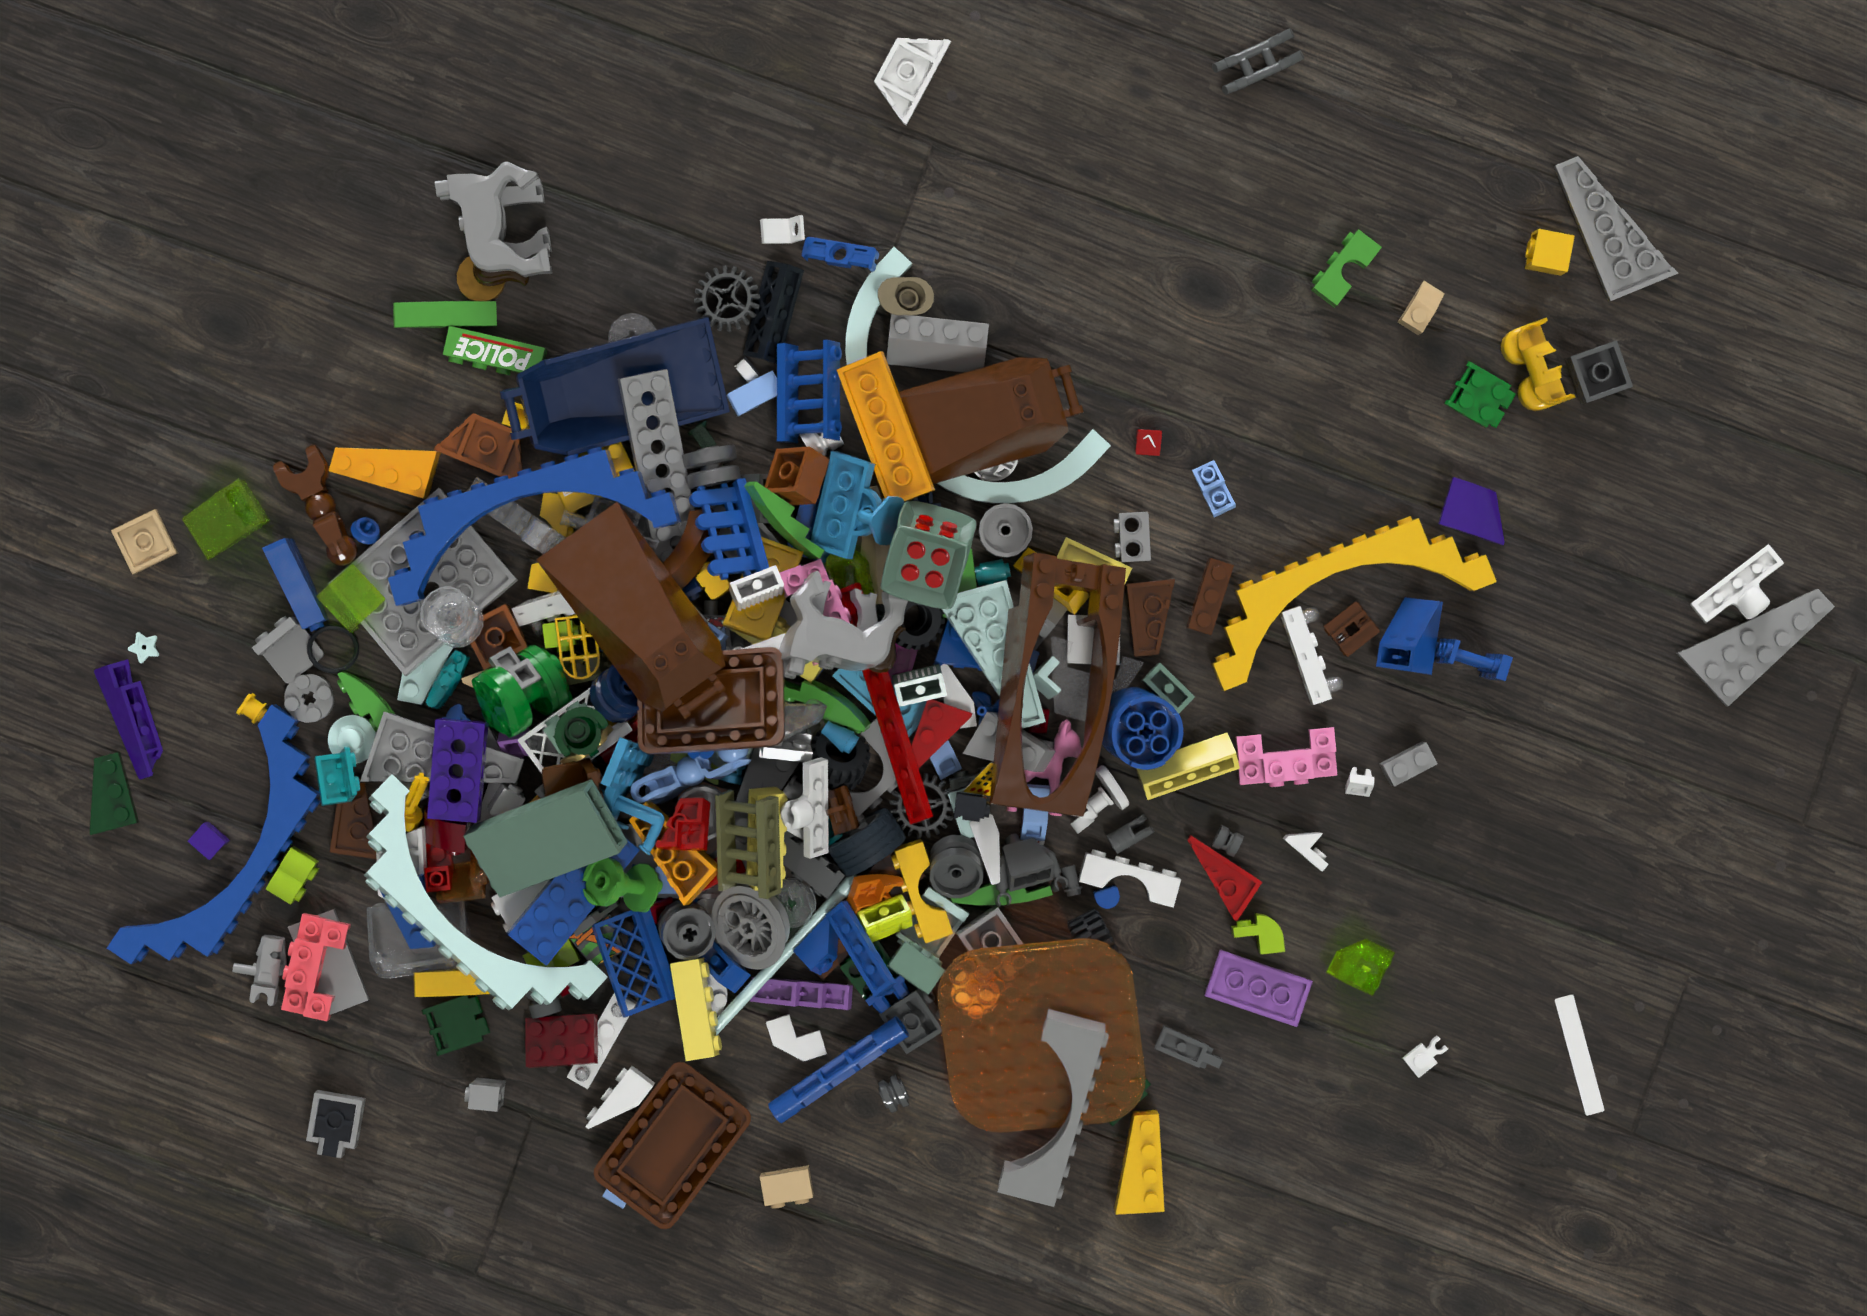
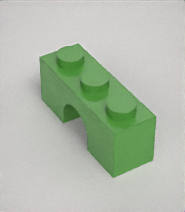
M1359 229L1354 234L1349 232L1341 243L1344 245L1341 252L1337 253L1335 251L1326 262L1330 265L1324 273L1320 270L1312 280V283L1315 285L1311 291L1333 308L1340 303L1352 287L1342 277L1343 265L1352 262L1365 269L1382 248Z

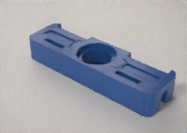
M807 237L804 242L802 257L806 261H808V258L823 260L832 266L850 269L851 266L868 268L871 272H874L877 266L875 259L878 260L879 252L874 247ZM839 249H846V256L842 260H836L834 257L835 252Z

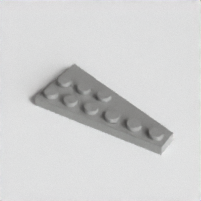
M1578 156L1554 166L1608 302L1678 274L1663 258L1664 256L1661 252L1656 250L1650 243L1647 236L1625 210L1621 209L1615 202L1614 197L1597 181L1596 176Z
M1815 589L1677 654L1725 706H1729L1835 606L1819 589Z
M386 711L383 712L360 782H385L391 774L400 782H413L415 775L418 776L419 773H424V777H429L430 782L435 728ZM457 739L455 748L459 752H464L465 743ZM487 746L484 782L517 783L525 759ZM454 764L453 772L456 776L461 777L463 775V768L459 764Z

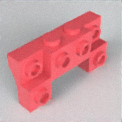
M302 914L297 938L294 942L291 941L288 949V956H291L289 966H285L282 977L283 980H286L284 986L286 989L281 1010L303 1014L304 1017L322 1021L330 1020L331 1015L329 1013L335 996L316 991H318L327 946L345 949L347 944L345 943L346 936L351 924L326 919L313 914Z

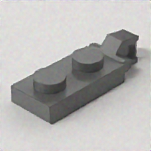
M1163 1026L1154 1047L1158 1051L1198 1068L1202 1067L1205 1069L1206 1065L1209 1064L1219 1069L1223 1061L1221 1057L1212 1054L1213 1048L1208 1044L1166 1026Z

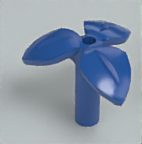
M980 691L972 693L973 702L978 708V715H980L978 725H980L987 712L999 711L1000 699L994 705H991V696L987 693Z

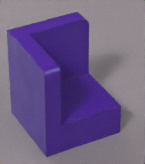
M208 821L203 823L187 842L210 860L230 840Z

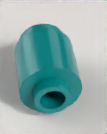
M1003 559L980 563V566L974 567L978 586L990 585L1011 577L1009 564L1003 563Z

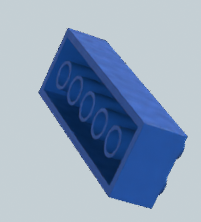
M627 840V844L619 854L609 857L616 859L621 864L623 871L640 851L629 840ZM587 866L550 879L506 933L546 966L595 907V905L587 901L583 893V889H586V881H583V875Z

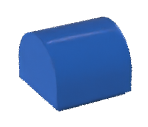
M1116 885L1104 887L1093 892L1095 901L1102 908H1113L1119 902L1120 895Z

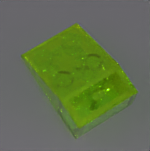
M237 479L218 491L182 518L207 560L212 559L270 522L249 486L242 479Z

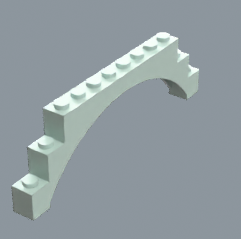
M391 774L368 798L371 801V807L379 814L383 812L386 816L366 836L369 839V846L376 852L381 850L384 854L364 874L367 878L365 882L373 890L377 891L379 889L385 895L384 900L391 907L395 908L397 906L403 912L402 917L409 924L413 925L415 923L421 928L420 933L426 940L436 942L440 946L438 948L439 952L447 959L452 957L458 963L456 967L464 975L470 974L476 980L474 984L482 992L488 991L494 997L492 999L493 1002L502 1010L504 1008L507 1010L512 1009L529 990L532 992L531 997L537 1003L548 1005L567 985L570 987L568 991L576 999H588L608 977L591 960L581 966L542 967L509 960L471 941L442 915L426 893L417 876L410 856L404 817L405 796L410 790Z

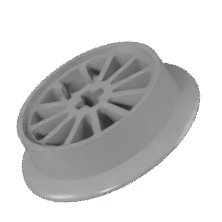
M734 886L721 892L713 904L711 919L715 925L716 939L720 947L738 964L746 968L758 970L771 967L780 959L789 938L790 923L784 906L775 896L763 899L759 898L758 891L753 890L751 887Z

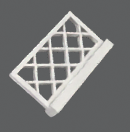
M590 688L518 739V742L541 773L544 768L542 766L543 754L557 756V765L560 764V758L565 756L559 753L544 752L547 735L545 732L544 734L536 732L543 727L546 728L545 722L555 715L559 717L564 712L566 713V708L576 701L580 702L585 698L587 705ZM628 722L617 723L612 726L614 730L608 735L607 740L602 746L598 748L599 753L592 758L589 755L586 758L594 759L616 743L619 737L623 738L633 729ZM532 735L543 736L541 751L531 750L525 740ZM534 753L540 754L539 760L536 758Z

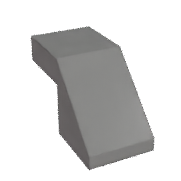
M511 647L490 657L488 661L492 667L500 666L507 670L518 682L522 690L541 680V676L529 659L526 658L520 661Z

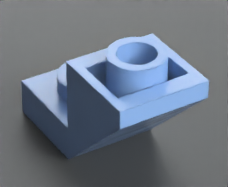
M948 740L930 757L940 780L962 769Z
M1027 784L1033 795L1039 798L1049 795V785ZM1023 809L1020 840L1034 838L1036 841H1045L1048 812Z

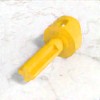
M419 773L418 776L415 775L409 788L410 792L405 797L404 817L405 830L407 832L417 829L422 820L423 813L418 804L429 782V777H424V773Z

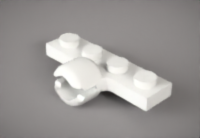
M1768 544L1697 598L1690 606L1705 624L1730 605L1736 606L1746 619H1752L1764 611L1770 604V600L1760 589L1759 583L1782 566L1784 562Z
M822 757L803 763V793L799 798L785 802L780 810L781 820L787 828H792L793 830L803 828L804 857L809 859L829 853L828 816L825 812L828 810V759Z

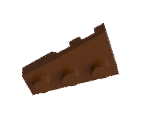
M1175 579L1126 584L1134 657L1159 654Z

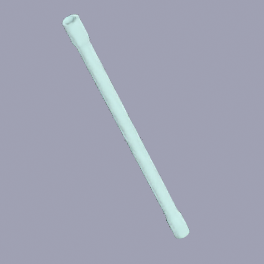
M856 875L846 877L836 887V890L785 944V949L780 959L771 967L762 969L717 1017L718 1025L715 1026L716 1036L794 953L793 950L826 917V914L848 897Z

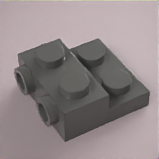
M916 988L879 1014L884 1023L897 1016L904 1024L909 1037L899 1044L906 1054L937 1036L950 1025L947 1012L943 1008L939 1009L934 1003L935 995L932 991L929 994H925Z

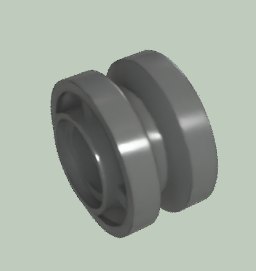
M896 1074L890 1076V1082L888 1083L884 1079L878 1082L880 1096L891 1113L898 1110L899 1104L904 1108L910 1105L906 1088Z

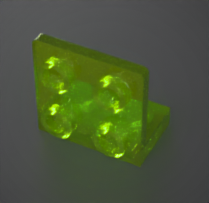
M353 564L316 596L352 634L360 628L359 624L385 601V597Z

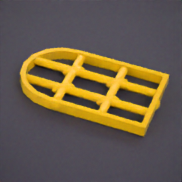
M578 616L554 618L559 661L562 664L563 671L574 679L591 677L597 671L600 664V651L597 642L595 641L596 653L590 654L587 649L586 637L592 636L585 631L583 623L580 621L581 634L573 635L571 632L570 619L578 618ZM566 619L568 636L560 637L557 620ZM581 638L584 655L576 656L572 639ZM567 640L569 642L571 657L562 658L560 641ZM597 657V665L594 671L591 672L589 658ZM583 659L585 661L587 676L577 677L575 660ZM564 661L572 663L573 675L565 669Z

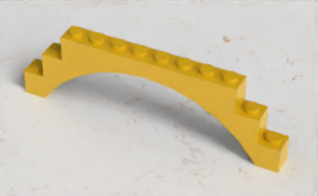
M1411 516L1397 521L1399 526L1389 529V526L1386 525L1374 530L1376 535L1369 538L1366 537V534L1352 539L1353 544L1344 547L1343 543L1331 547L1329 548L1331 553L1321 556L1320 552L1307 557L1308 562L1299 565L1297 561L1284 566L1285 571L1276 574L1275 570L1261 576L1263 580L1257 583L1249 580L1239 584L1240 589L1235 591L1245 619L1242 620L1241 616L1232 618L1227 621L1228 626L1223 627L1234 655L1230 656L1229 652L1216 656V662L1211 663L1221 690L1226 691L1247 682L1256 650L1271 623L1289 602L1318 581L1336 572L1360 565L1391 563L1416 566L1438 573L1469 591H1475L1497 582L1487 556H1479L1478 552L1464 557L1465 562H1462L1453 537L1445 538V535L1442 534L1430 539L1432 544L1429 545L1419 518L1412 520Z

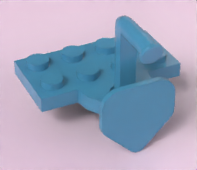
M831 451L810 541L825 550V552L845 559H853L858 536L873 534L877 544H891L893 535L898 527V517L904 500L897 496H888L882 502L877 492L870 489L875 464L838 451Z
M619 737L601 781V784L607 786L605 790H602L604 801L621 829L628 830L629 825L617 821L620 811L652 824L642 845H639V848L644 853L650 855L663 827L664 815L655 809L626 798L629 791L631 792L632 784L644 777L643 772L646 766L648 767L651 764L654 754L643 752L636 741Z

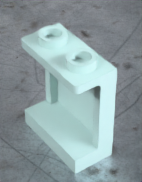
M928 885L921 895L922 900L931 906L945 909L953 934L925 944L923 937L919 939L917 937L914 924L918 922L914 914L912 915L913 926L900 930V932L896 933V936L899 938L898 943L907 942L909 944L910 941H913L923 948L921 953L929 958L930 955H933L939 959L955 932L968 917L969 912L958 904L952 903V900L939 894Z

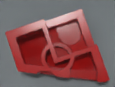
M680 798L675 807L674 815L666 823L668 827L661 841L657 840L656 848L707 851L711 802L705 798Z

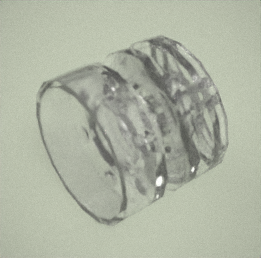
M448 586L432 591L424 599L420 609V619L424 628L450 647H464L472 643L480 635L483 627V614L480 607L457 588Z

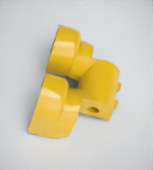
M1547 317L1510 331L1505 335L1501 343V352L1505 360L1514 365L1526 364L1530 376L1522 380L1517 393L1522 406L1532 411L1543 410L1576 398L1575 394L1566 395L1560 380L1562 378V365L1548 370L1543 357L1556 351L1546 341L1541 325L1548 321Z

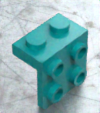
M344 747L337 754L315 756L321 805L351 802L357 795V791H360L358 776L354 777L353 767H356L355 753L350 752L349 747Z

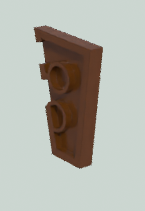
M360 782V791H357V795L351 802L337 804L330 853L377 859L376 851L369 846V839L366 837L374 829L366 783Z

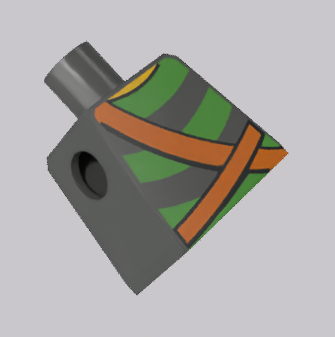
M613 913L607 914L598 922L613 917ZM608 925L600 927L602 936L610 940L615 929ZM592 926L577 937L574 933L570 936L571 941L588 961L591 960L596 966L604 963ZM619 931L614 943L625 948ZM612 947L609 954L611 961L618 964L619 959L617 955L622 951Z

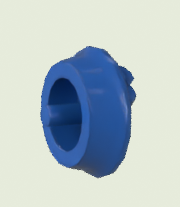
M363 517L352 523L351 533L358 542L374 544L379 540V526L373 519Z

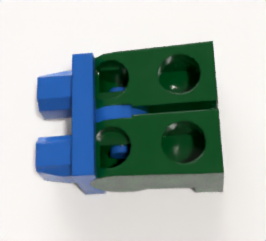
M880 940L873 942L887 966L891 960L890 955ZM851 957L840 964V969L869 1006L873 1005L879 1013H883L891 1006L885 996H873ZM887 967L896 981V984L893 985L896 991L893 993L900 1000L909 994L907 985L904 982L905 979Z

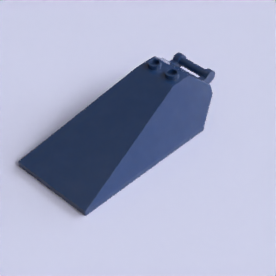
M704 317L545 359L517 374L516 381L518 387L500 391L501 399H504L512 430L510 432L511 440L530 436L531 443L535 449L566 456L630 440L618 379L662 369L668 370L678 426L729 413L730 410L709 318ZM649 391L644 392L641 397L644 405H650L653 401V395ZM517 396L521 397L528 426L524 429H521L514 397ZM654 415L649 416L646 420V425L650 430L655 429L658 425V420Z

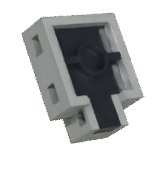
M317 1090L314 1093L306 1141L319 1143L317 1154L342 1158L345 1155L346 1148L355 1149L358 1146L366 1098Z

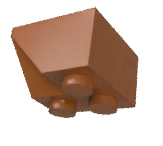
M811 447L776 449L764 487L790 505L816 504L830 459Z
M504 604L462 626L484 670L492 668L488 662L490 657L506 648L511 647L515 654H518L521 650L528 647L521 627L518 626L509 604Z

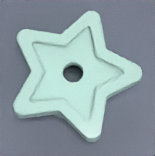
M137 632L135 643L128 647V651L136 653L141 664L149 656L158 657L159 653L155 645L157 636L145 637L140 632Z

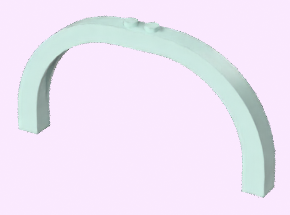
M895 247L878 263L875 271L869 274L854 301L846 332L845 354L847 365L867 357L869 331L872 320L880 305L878 288L881 283L888 278L902 277L912 266V262ZM1092 429L1064 460L1053 468L1034 477L1013 482H988L964 475L936 484L949 492L978 502L991 504L1024 503L1051 495L1070 485L1081 477L1111 445Z

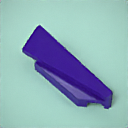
M128 659L95 669L94 674L138 778L144 779L152 776L153 766L156 760L161 757L163 749L141 681L132 682Z

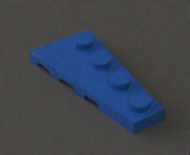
M947 620L933 665L940 664L942 666V664L953 665L955 668L971 667L982 671L950 621ZM1033 650L1029 662L1032 674L1039 652Z

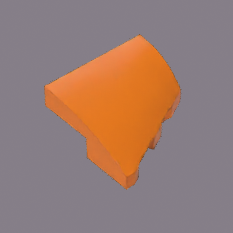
M885 874L856 876L853 879L846 901H848L857 916V912L890 899L889 892L893 887H901L904 881L902 877Z

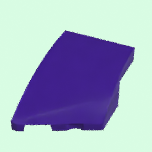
M1452 477L1438 524L1489 542L1504 545L1505 541L1496 492Z

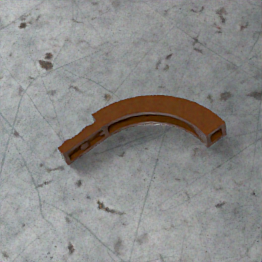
M702 509L689 511L687 524L679 543L663 562V565L681 589L695 577L711 554L704 552L701 547L702 541L709 537L708 530H700L695 525L696 518L703 514ZM720 528L716 529L717 535L720 533Z

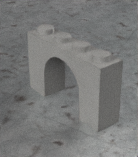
M877 718L870 724V728L865 732H861L860 735L880 755L884 770L881 780L874 788L864 792L849 790L858 822L865 817L862 813L868 807L873 810L882 801L880 796L886 790L891 793L898 786Z

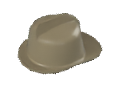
M893 277L881 283L878 288V300L883 309L890 314L919 315L931 308L934 302V293L927 281L921 278Z

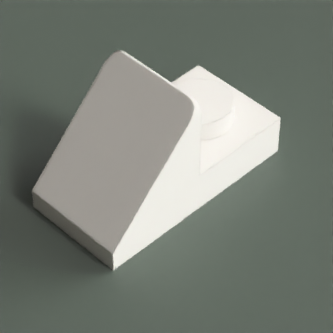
M1323 833L1287 834L1283 837L1287 843L1320 871L1323 872L1329 865L1324 861L1327 857L1316 847L1313 850L1310 849Z

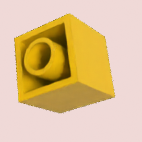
M1537 229L1532 232L1531 239H1529L1525 257L1527 260L1525 269L1559 276L1567 273L1575 236L1543 229Z

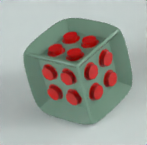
M906 501L901 508L898 517V527L889 547L880 585L881 590L897 598L939 609H951L955 604L962 575L968 560L977 526L976 520L963 513L933 504Z

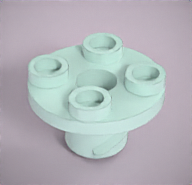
M358 715L344 716L338 719L330 728L328 745L332 754L340 753L344 747H349L350 752L355 753L356 764L368 759L377 732L374 731L369 720Z

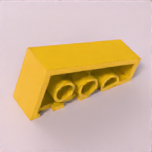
M1157 1110L1132 1111L1118 1193L1114 1206L1116 1215L1164 1212L1160 1125Z

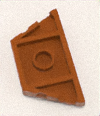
M475 413L471 414L464 423L455 428L448 437L434 448L438 452L499 477L508 475L510 479L518 476L517 472L523 470L520 439L511 440V428Z

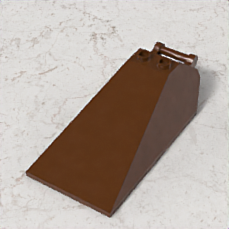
M1018 357L899 391L932 483L936 484L1046 452L1068 433L1066 418L1084 413L1082 405H1079L1070 375L1072 373L1071 366L1066 365L1051 370L1047 358ZM1061 376L1070 409L1063 410L1054 378ZM873 471L880 497L884 499L876 474Z
M618 502L536 559L638 700L661 712L674 704L684 719L691 716L690 712L717 693L721 694L726 690L715 675V673L725 667L720 641ZM707 679L710 680L711 686L686 704L682 703L680 699Z

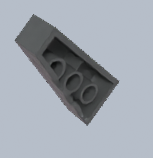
M754 748L750 758L751 762L748 764L736 801L748 803L749 789L778 787L782 790L799 762L760 758L758 748ZM735 811V825L748 827V813ZM735 835L737 841L746 845L747 837Z
M786 831L784 833L786 855L783 856V865L792 871L790 874L801 882L803 880L807 882L813 892L820 897L823 895L828 899L845 874L837 864L825 855L811 859L804 857V841Z

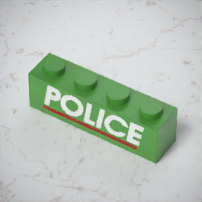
M449 326L443 355L449 357L448 362L462 365L464 360L472 362V367L486 370L487 366L497 368L496 373L510 376L511 372L521 373L545 360L548 350L531 344Z

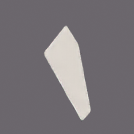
M989 815V818L984 817V819H980V822L971 821L970 826L990 882L994 885L1000 882L999 832L993 815Z

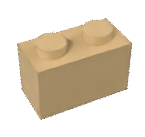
M809 1165L760 1174L765 1206L770 1205L771 1208L784 1207L786 1202L794 1201L795 1204H804L809 1202V1198H813L814 1193Z

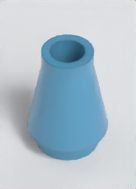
M830 721L826 723L821 731V734L825 735L841 752L845 751L848 754L859 739L854 731L833 724Z

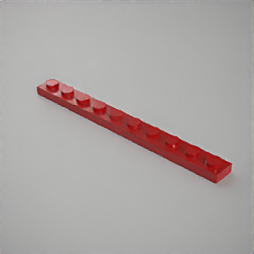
M860 582L840 589L842 594L840 600L843 607L848 609L851 616V621L849 622L854 626H857L858 613L854 603L850 600V591L859 589L862 590L861 594H864ZM870 669L863 670L862 672L909 823L911 825L932 818V810L888 671L878 673Z

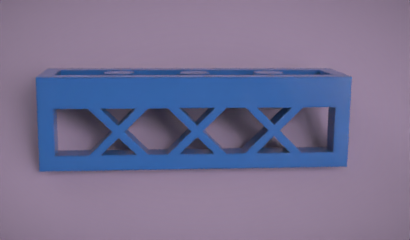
M841 901L826 914L827 919L873 996L879 997L892 994L896 991L893 986L896 984L895 979L848 901Z

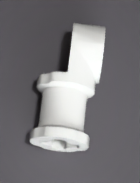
M1101 786L1098 788V792L1088 799L1086 806L1088 810L1084 813V816L1078 817L1070 824L1077 834L1094 822V819L1098 817V813L1107 805L1112 806L1114 804Z

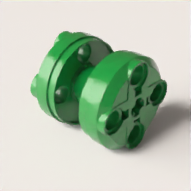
M536 645L528 646L517 654L520 661L528 658L541 676V680L522 690L514 677L500 666L489 668L472 679V686L485 721L489 722L490 727H494L509 738L517 736L531 726L532 712L529 704L539 713L549 716L573 700L559 659Z

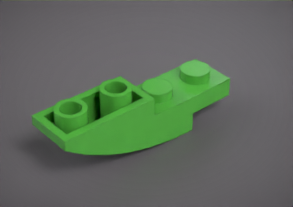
M346 671L337 674L340 678L337 680L343 693L347 692L351 699L349 705L355 715L359 714L360 717L370 714L372 718L369 719V722L374 731L377 732L383 712L386 711L395 714V712L378 692L358 677Z
M784 680V699L789 702H794L795 700L803 702V705L810 709H818L819 707L818 717L824 719L825 723L830 721L836 725L840 724L855 733L865 732L870 728L871 723L855 704L836 690L815 680L812 683L805 680L802 682V685Z

